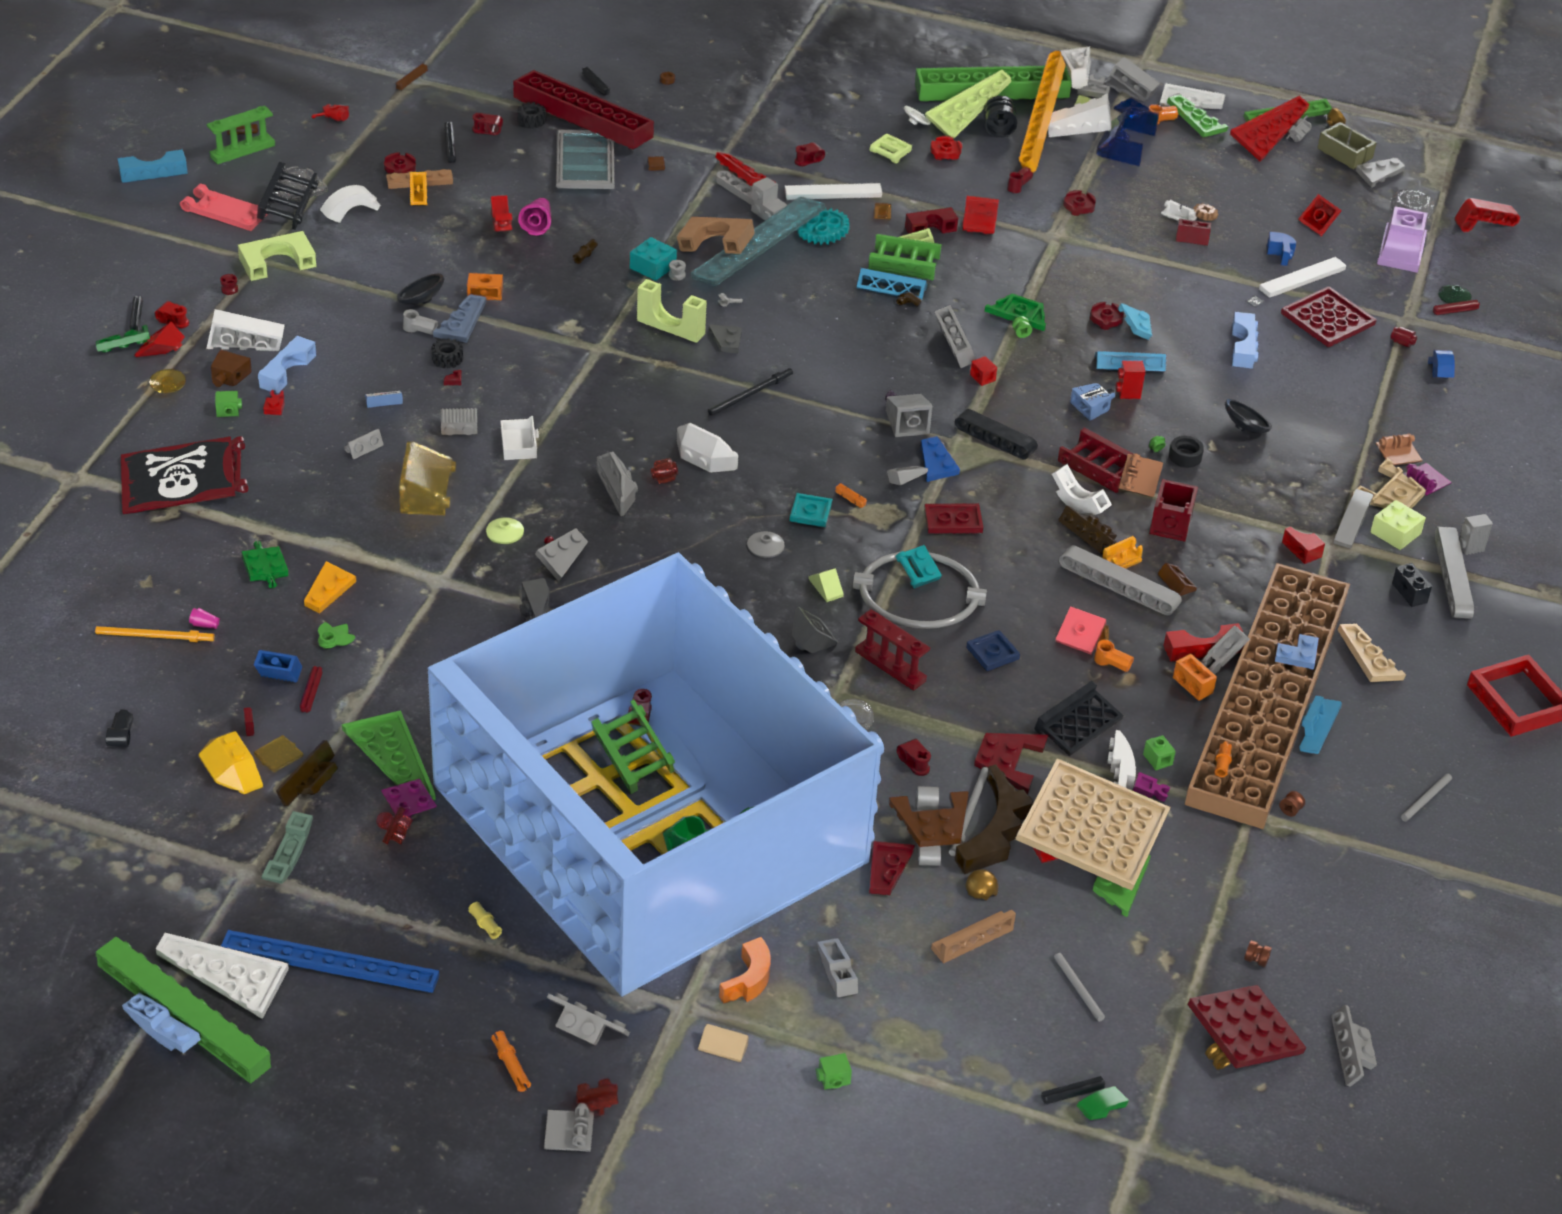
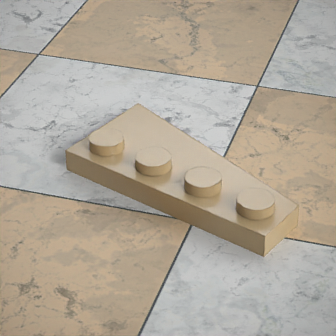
M1340 624L1338 632L1370 682L1404 680L1406 674L1402 670L1398 671L1395 668V663L1391 659L1387 660L1382 655L1383 650L1379 646L1373 645L1371 643L1372 639L1357 624Z

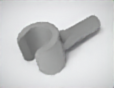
M724 293L719 294L722 300H718V302L723 307H726L729 303H742V299L728 298Z

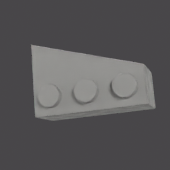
M1123 57L1115 64L1104 85L1115 88L1118 92L1128 93L1129 96L1146 102L1155 93L1160 83Z

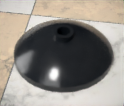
M440 273L422 277L403 288L398 293L397 299L400 303L409 305L429 303L432 297L441 289L444 277Z
M1233 399L1226 400L1225 409L1230 419L1236 424V428L1252 433H1266L1271 430V423L1259 412Z

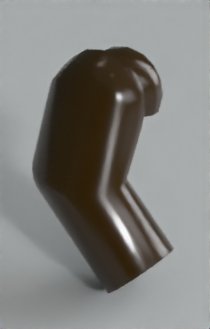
M905 292L898 295L896 302L898 305L911 302L918 307L922 300L912 292Z

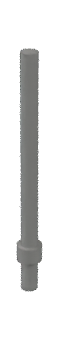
M987 767L981 769L966 807L961 844L965 841V832L987 779ZM960 844L951 845L949 850L951 856H955L956 846Z

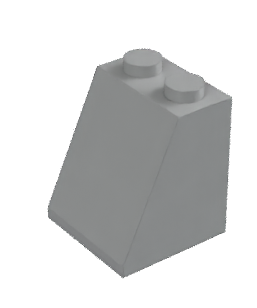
M922 394L887 397L886 413L895 437L930 434L933 406Z

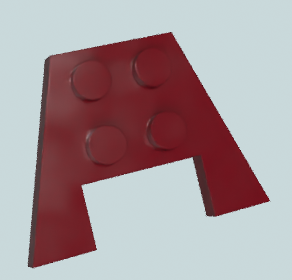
M985 733L974 766L982 769L983 767L989 768V766L996 764L1000 771L1004 772L1006 779L1018 790L1023 789L1028 795L1034 775L1015 770L1023 748L1043 753L1048 735Z

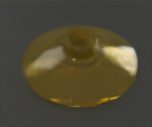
M164 369L154 373L150 377L149 383L151 388L157 392L171 393L180 390L185 385L186 378L178 370Z

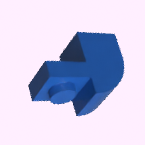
M1269 232L1267 254L1280 255L1281 265L1288 266L1289 259H1292L1294 256L1295 239L1284 233Z
M1433 350V357H1428V364H1433L1432 377H1454L1455 360L1453 352L1451 350Z

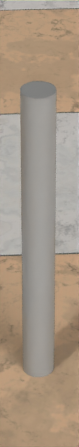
M1448 773L1445 774L1401 815V819L1407 822L1452 780V776Z
M1057 953L1054 959L1097 1021H1102L1105 1018L1104 1014L1063 955Z

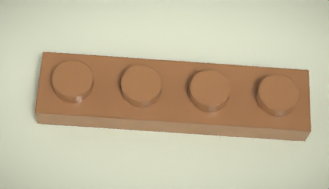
M451 170L424 171L426 172L427 186L453 184ZM410 172L386 174L388 189L410 187Z

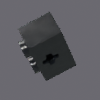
M1413 563L1397 566L1392 584L1411 607L1428 603L1432 586Z

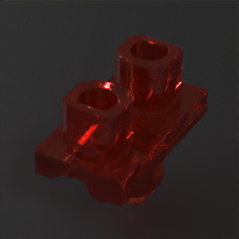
M401 806L395 817L387 812H382L377 816L376 824L378 827L387 830L382 841L387 845L390 840L402 844L413 820L403 815L405 808Z
M608 1078L600 1080L597 1088L590 1089L587 1083L579 1084L576 1092L577 1106L580 1103H584L589 1108V1111L597 1110L599 1116L604 1115V1108L618 1104L617 1084H612Z

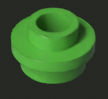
M1163 436L1153 437L1148 445L1149 448L1154 452L1162 450L1166 446L1165 438Z

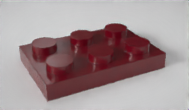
M979 503L924 505L928 534L983 533L984 527Z

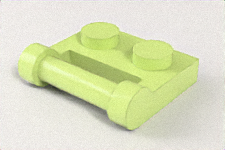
M885 134L870 146L871 152L881 154L891 159L894 163H898L900 158L912 150V145L889 134Z

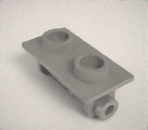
M1308 116L1303 120L1300 118L1288 131L1290 135L1286 139L1291 137L1295 142L1302 140L1312 128L1311 123L1305 120Z
M379 429L348 442L347 446H345V451L347 453L350 452L352 458L355 459L383 446Z

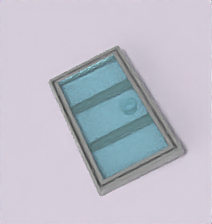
M558 130L556 187L614 189V141L590 130Z

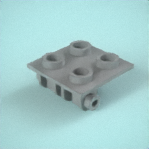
M584 1103L578 1104L575 1111L548 1110L544 1149L591 1151L594 1112H589V1108Z

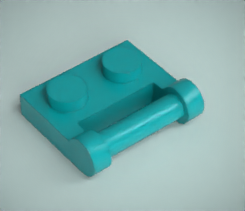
M925 545L906 552H899L895 556L909 576L910 584L913 588L934 582L942 577ZM907 559H910L919 577H917L916 573L914 572L913 568L911 567Z

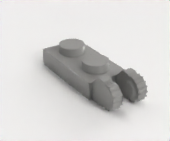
M1233 626L1207 652L1208 654L1201 660V663L1206 668L1211 665L1209 670L1215 675L1220 671L1221 666L1223 667L1250 639L1238 627Z

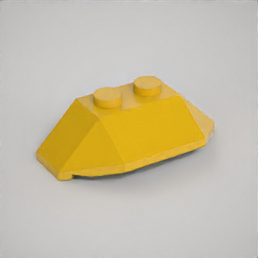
M236 731L209 740L199 753V758L215 783L229 789L238 790L242 794H247L263 787L253 756Z

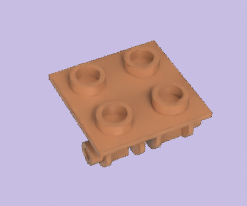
M1410 433L1402 436L1397 435V437L1396 435L1382 437L1379 442L1375 443L1385 460L1388 458L1393 461L1392 465L1422 462L1421 457L1412 445L1415 437Z
M1128 454L1119 489L1154 497L1163 462L1143 458L1139 454Z

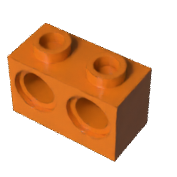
M1192 654L1176 661L1173 678L1198 701L1214 692L1217 676Z

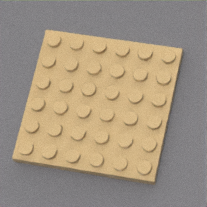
M1057 758L1015 840L1132 891L1171 807Z

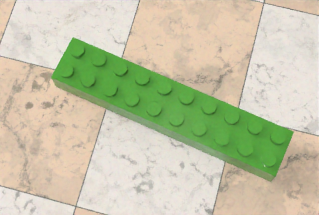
M1066 65L1057 95L1059 99L1070 98L1072 81ZM1045 66L916 68L915 87L919 101H944L1003 70L1011 77V83L998 96H1006L1014 100L1034 99L1037 97Z

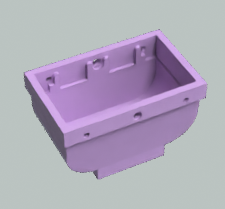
M1395 206L1391 218L1386 224L1378 265L1418 273L1427 230H1425L1427 213Z

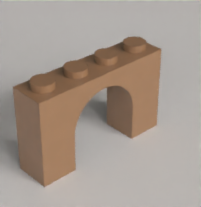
M691 217L678 234L677 240L680 251L695 252L704 240L713 236H724L722 240L725 253L741 254L755 232L752 219Z

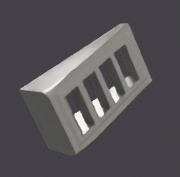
M912 466L890 469L887 471L891 484L903 485L927 473L928 468Z

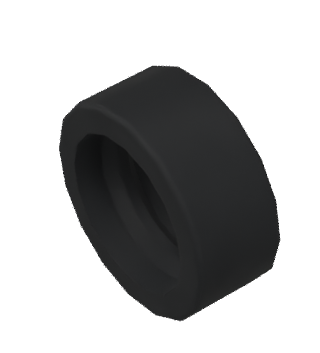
M1178 436L1171 442L1169 458L1173 463L1181 467L1197 466L1202 461L1204 446L1201 441L1192 436ZM1179 449L1191 450L1194 454L1182 453Z

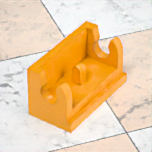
M1131 536L1104 548L1103 559L1127 569L1142 562L1143 548L1140 545L1136 549V538Z

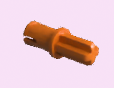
M1227 741L1220 744L1219 753L1215 758L1217 762L1215 775L1218 777L1227 776L1228 766L1232 761L1230 756L1232 745Z

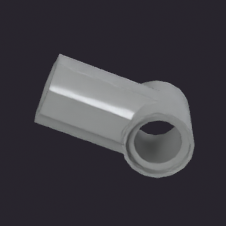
M410 309L403 313V329L406 332L420 331L433 335V331L438 327V321L419 316L416 310Z

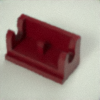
M1179 219L1176 241L1208 246L1211 223Z

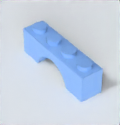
M1234 313L1232 335L1240 338L1242 341L1235 342L1232 366L1253 368L1254 362L1258 360V321H1255V314Z
M296 336L273 360L259 371V388L268 391L274 390V393L278 394L287 385L286 369L295 365H307L316 357L315 342Z

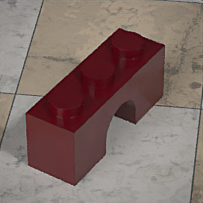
M952 207L908 213L905 219V229L908 234L922 231L929 227L939 229L942 234L956 232L958 216Z

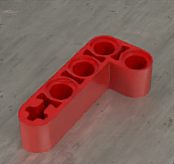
M1474 198L1464 201L1454 218L1463 232L1471 231L1478 220L1506 226H1515L1520 222V216L1512 206Z

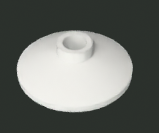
M904 106V110L910 117L909 121L915 125L917 123L926 125L931 123L926 116L917 110Z

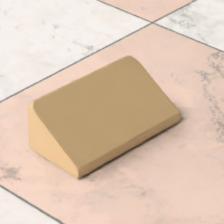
M706 1024L698 1050L741 1062L748 1046V1035Z

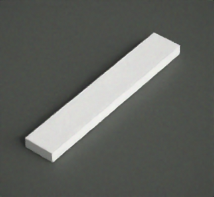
M880 183L785 186L786 200L882 197Z
M1334 257L1260 284L1259 290L1271 298L1344 271L1346 265Z

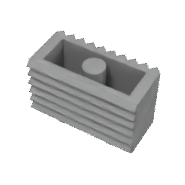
M476 408L441 409V435L478 434Z
M1486 514L1465 517L1459 537L1461 550L1465 555L1485 551L1493 524Z

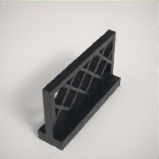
M1091 681L1041 715L1037 720L1034 730L1039 734L1044 732L1068 756H1071L1122 720L1124 715L1096 691L1097 685ZM1095 698L1100 703V706L1090 705V701ZM1086 709L1087 715L1077 714V710ZM1091 710L1100 711L1101 717L1091 716ZM1104 712L1111 713L1115 718H1105ZM1064 719H1074V724L1064 723ZM1078 719L1086 720L1088 726L1078 725ZM1091 721L1100 722L1101 727H1091ZM1050 728H1061V734L1054 733ZM1064 729L1074 730V736L1064 734ZM1078 731L1088 732V737L1078 736ZM1065 740L1075 741V746L1070 748L1065 743Z

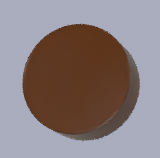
M672 72L661 73L660 82L665 85L673 84L675 82V74Z

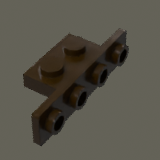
M1066 506L1058 519L1060 523L1102 555L1104 548L1117 543L1115 541L1117 535L1112 532V528L1101 524L1099 518L1092 514L1089 516L1081 515L1072 507Z
M323 740L276 790L284 806H289L299 794L314 795L318 793L325 782L330 780L337 771L338 767L335 762H330L335 754L327 740Z

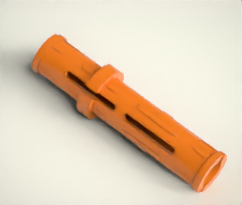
M498 1031L495 1033L498 1038L494 1034L491 1037L498 1050V1057L505 1063L519 1092L526 1091L527 1089L524 1084H526L527 1088H530L531 1083L515 1055L516 1050L514 1046L510 1045L504 1031Z

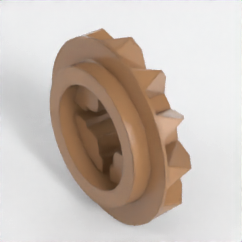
M1196 204L1193 208L1194 212H1196L1195 216L1201 220L1211 221L1218 217V210L1214 209V206H1209V204Z

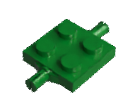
M255 541L253 543L255 549L242 551V560L250 581H267L269 588H272V586L275 588L277 586L275 579L288 576V568L279 546L263 548L260 541L258 543Z

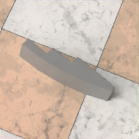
M1359 489L1355 490L1335 536L1334 544L1352 548L1374 494Z

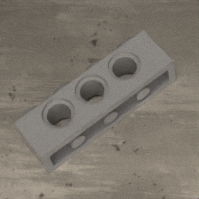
M949 305L935 311L939 326L960 368L970 365L971 361L976 359L951 306Z

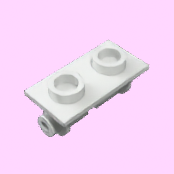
M1172 200L1165 202V207L1167 208L1161 212V214L1178 221L1179 219L1193 221L1197 219L1195 216L1196 212L1193 209L1182 206L1180 210V204Z

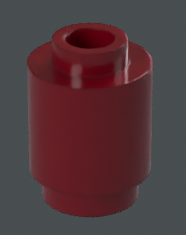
M1400 326L1399 328L1394 327L1390 339L1394 340L1395 343L1410 348L1411 345H1415L1417 336L1415 331Z

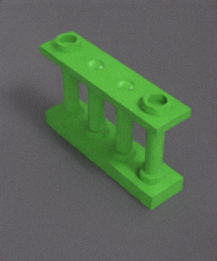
M259 106L255 109L208 123L207 127L216 136L217 146L215 150L209 151L210 157L217 164L275 146V140L266 132L265 118L273 116L272 112L266 106ZM259 120L260 135L252 137L251 123ZM245 125L246 139L238 142L236 127ZM230 130L231 144L223 147L222 132Z
M876 234L875 249L878 252L870 253L868 269L934 280L936 263L932 262L933 259H940L941 244ZM885 251L894 252V255H893V256L884 255V252H885ZM901 253L910 255V259L900 257ZM917 256L927 257L926 261L916 260Z
M635 700L630 701L631 712L608 724H601L598 718L591 721L594 734L630 794L638 791L637 783L639 779L664 766L667 767L670 773H673V764L675 763L672 754L665 751L644 717L646 713L643 707L637 705ZM637 718L642 727L617 740H611L609 737L610 731ZM644 734H647L652 742L627 756H621L618 752L620 750L619 747ZM654 750L660 755L661 759L636 772H630L628 768L629 763Z

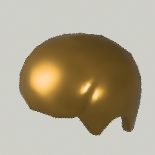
M984 869L972 872L968 876L965 885L968 894L975 899L988 900L990 896H997L999 886L993 873Z

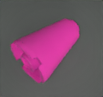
M538 198L520 211L518 222L520 227L527 231L528 234L542 235L550 228L551 210L547 199Z

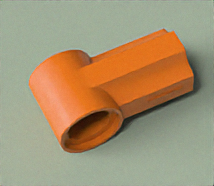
M1150 105L1146 121L1151 125H1158L1160 121L1175 120L1178 118L1177 107Z
M1100 640L1096 647L1094 661L1099 665L1110 664L1128 672L1134 657L1115 649L1111 641Z

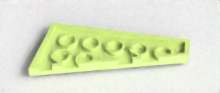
M1000 70L926 112V117L946 136L955 138L984 109V105L989 99L998 96L1011 83V77L1003 70Z

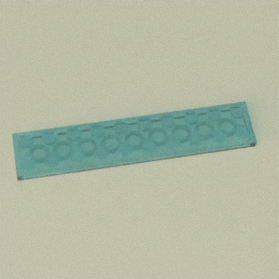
M800 196L754 228L755 234L741 254L725 253V250H722L692 271V279L713 286L721 284L722 281L731 277L732 274L742 269L749 262H752L769 248L775 246L779 241L809 222L813 217L819 215V213L825 210V203Z

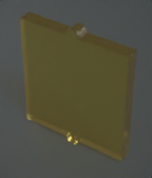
M282 735L254 751V755L262 761V765H266L275 773L303 757V752L295 746V743L290 742Z

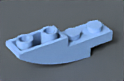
M138 993L122 1005L127 1014L145 1032L170 1051L176 1048L184 1053L201 1040L198 1032L171 1017L168 1009L141 993Z

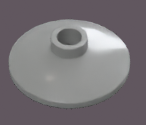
M763 531L751 535L747 541V547L755 556L772 558L783 552L784 541L775 533Z

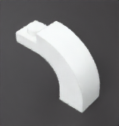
M351 185L334 192L325 201L320 210L327 218L340 223L347 211L354 206L364 205L378 211L381 205L376 201L377 198L364 186Z
M1064 465L1052 473L1059 487L1056 493L1067 506L1072 507L1079 514L1097 515L1112 505L1103 489L1089 492L1082 488L1068 465Z

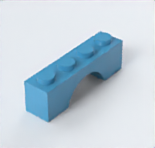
M183 149L167 151L162 158L155 161H142L134 156L117 158L122 183L188 174Z

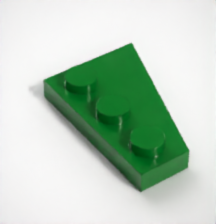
M141 326L142 330L140 331L128 330L121 337L117 334L97 340V350L105 353L112 351L114 347L126 348L131 343H145L147 339H150L148 326Z

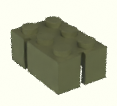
M1339 122L1320 133L1317 148L1337 161L1344 163L1349 168L1355 169L1357 165H1362V163L1373 159L1377 142L1355 130L1351 131L1350 127Z

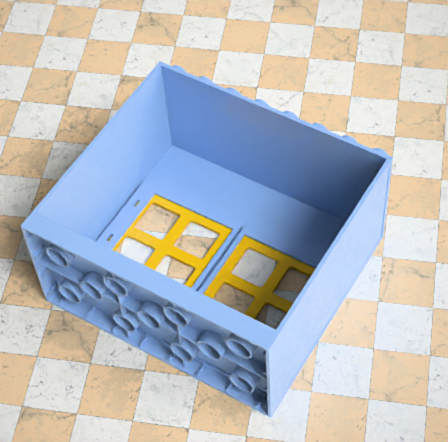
M679 552L428 667L434 786L621 997L869 862L871 842L875 838L873 831L874 814L878 810L876 802L877 786L881 782L879 773L880 758L884 753V745L881 738L873 731L867 732L857 722L855 714L849 707H841L831 698L830 692L823 682H815L805 673L799 659L796 657L789 658L779 648L776 638L771 633L764 634L754 624V620L747 610H739L730 602L729 596L723 587H715L706 579L703 569L697 563L690 564ZM638 689H648L652 693V710L649 725L667 753L670 752L675 760L673 773H670L666 766L656 771L673 788L641 805H635L612 781L620 777L614 765L611 764L605 768H600L578 743L595 736L591 721L598 718L601 724H608L627 714L635 691ZM626 723L616 729L622 736H625L642 726ZM644 734L629 743L638 750L652 742L647 734ZM654 750L629 763L628 768L632 771L646 763L652 764L661 759V757ZM560 752H565L587 777L568 785L546 759ZM594 789H600L623 814L604 823L580 796ZM753 807L747 810L746 812L740 814L745 808ZM692 815L702 817L712 828L673 850L667 851L663 833L682 817ZM645 843H651L661 856L643 865L631 850Z

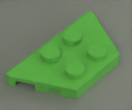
M1148 856L1132 891L1100 876L1096 878L1093 891L1100 897H1103L1111 906L1115 904L1122 910V915L1128 917L1151 856Z

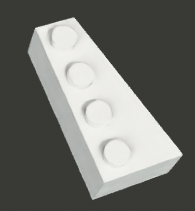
M1090 47L1061 50L1060 52L1072 81L1071 87L1081 89L1083 86H1087L1091 66Z
M1108 94L1102 95L1098 99H1090L1089 102L1084 104H1076L1069 109L1064 108L1053 112L1048 127L1049 137L1110 131L1111 113Z

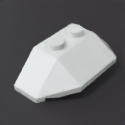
M692 423L681 425L677 428V445L682 459L708 472L733 471L738 468V454L732 451L730 446L719 436Z

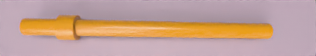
M96 626L95 629L96 634L182 639L189 640V642L214 641V634L199 633V631L195 630L180 632Z

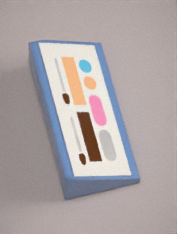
M401 391L365 394L367 408L403 404Z

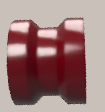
M225 274L221 276L220 283L222 284L221 292L223 294L233 295L238 292L236 275Z

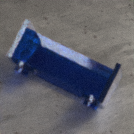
M1138 107L1129 108L1111 121V130L1104 132L1097 145L1096 154L1100 157L1140 166L1144 144L1131 141L1130 135L1124 130L1127 129L1155 136L1159 114L1142 110Z

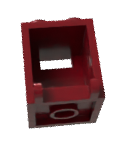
M1162 479L1149 534L1186 542L1198 487Z

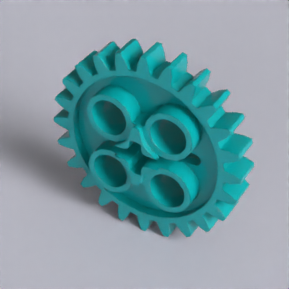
M826 207L823 210L818 208L817 211L812 209L811 213L805 212L806 215H801L797 222V234H799V237H802L803 241L808 240V243L814 241V244L820 242V245L823 242L829 244V241L835 243V239L841 240V237H846L845 234H848V230H850L849 218H847V215H844V212L839 213L838 209L833 211L832 208L827 210Z

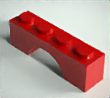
M1239 623L1221 625L1219 633L1211 638H1198L1190 635L1185 630L1166 632L1163 646L1171 662L1177 661L1189 654H1192L1196 659L1204 658L1208 654L1207 652L1233 626L1238 627L1241 631L1242 629ZM1244 646L1236 654L1242 653Z

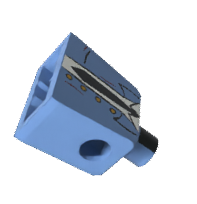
M1097 383L1072 389L1070 403L1090 421L1109 411L1111 399L1115 398V392L1112 388L1105 390Z

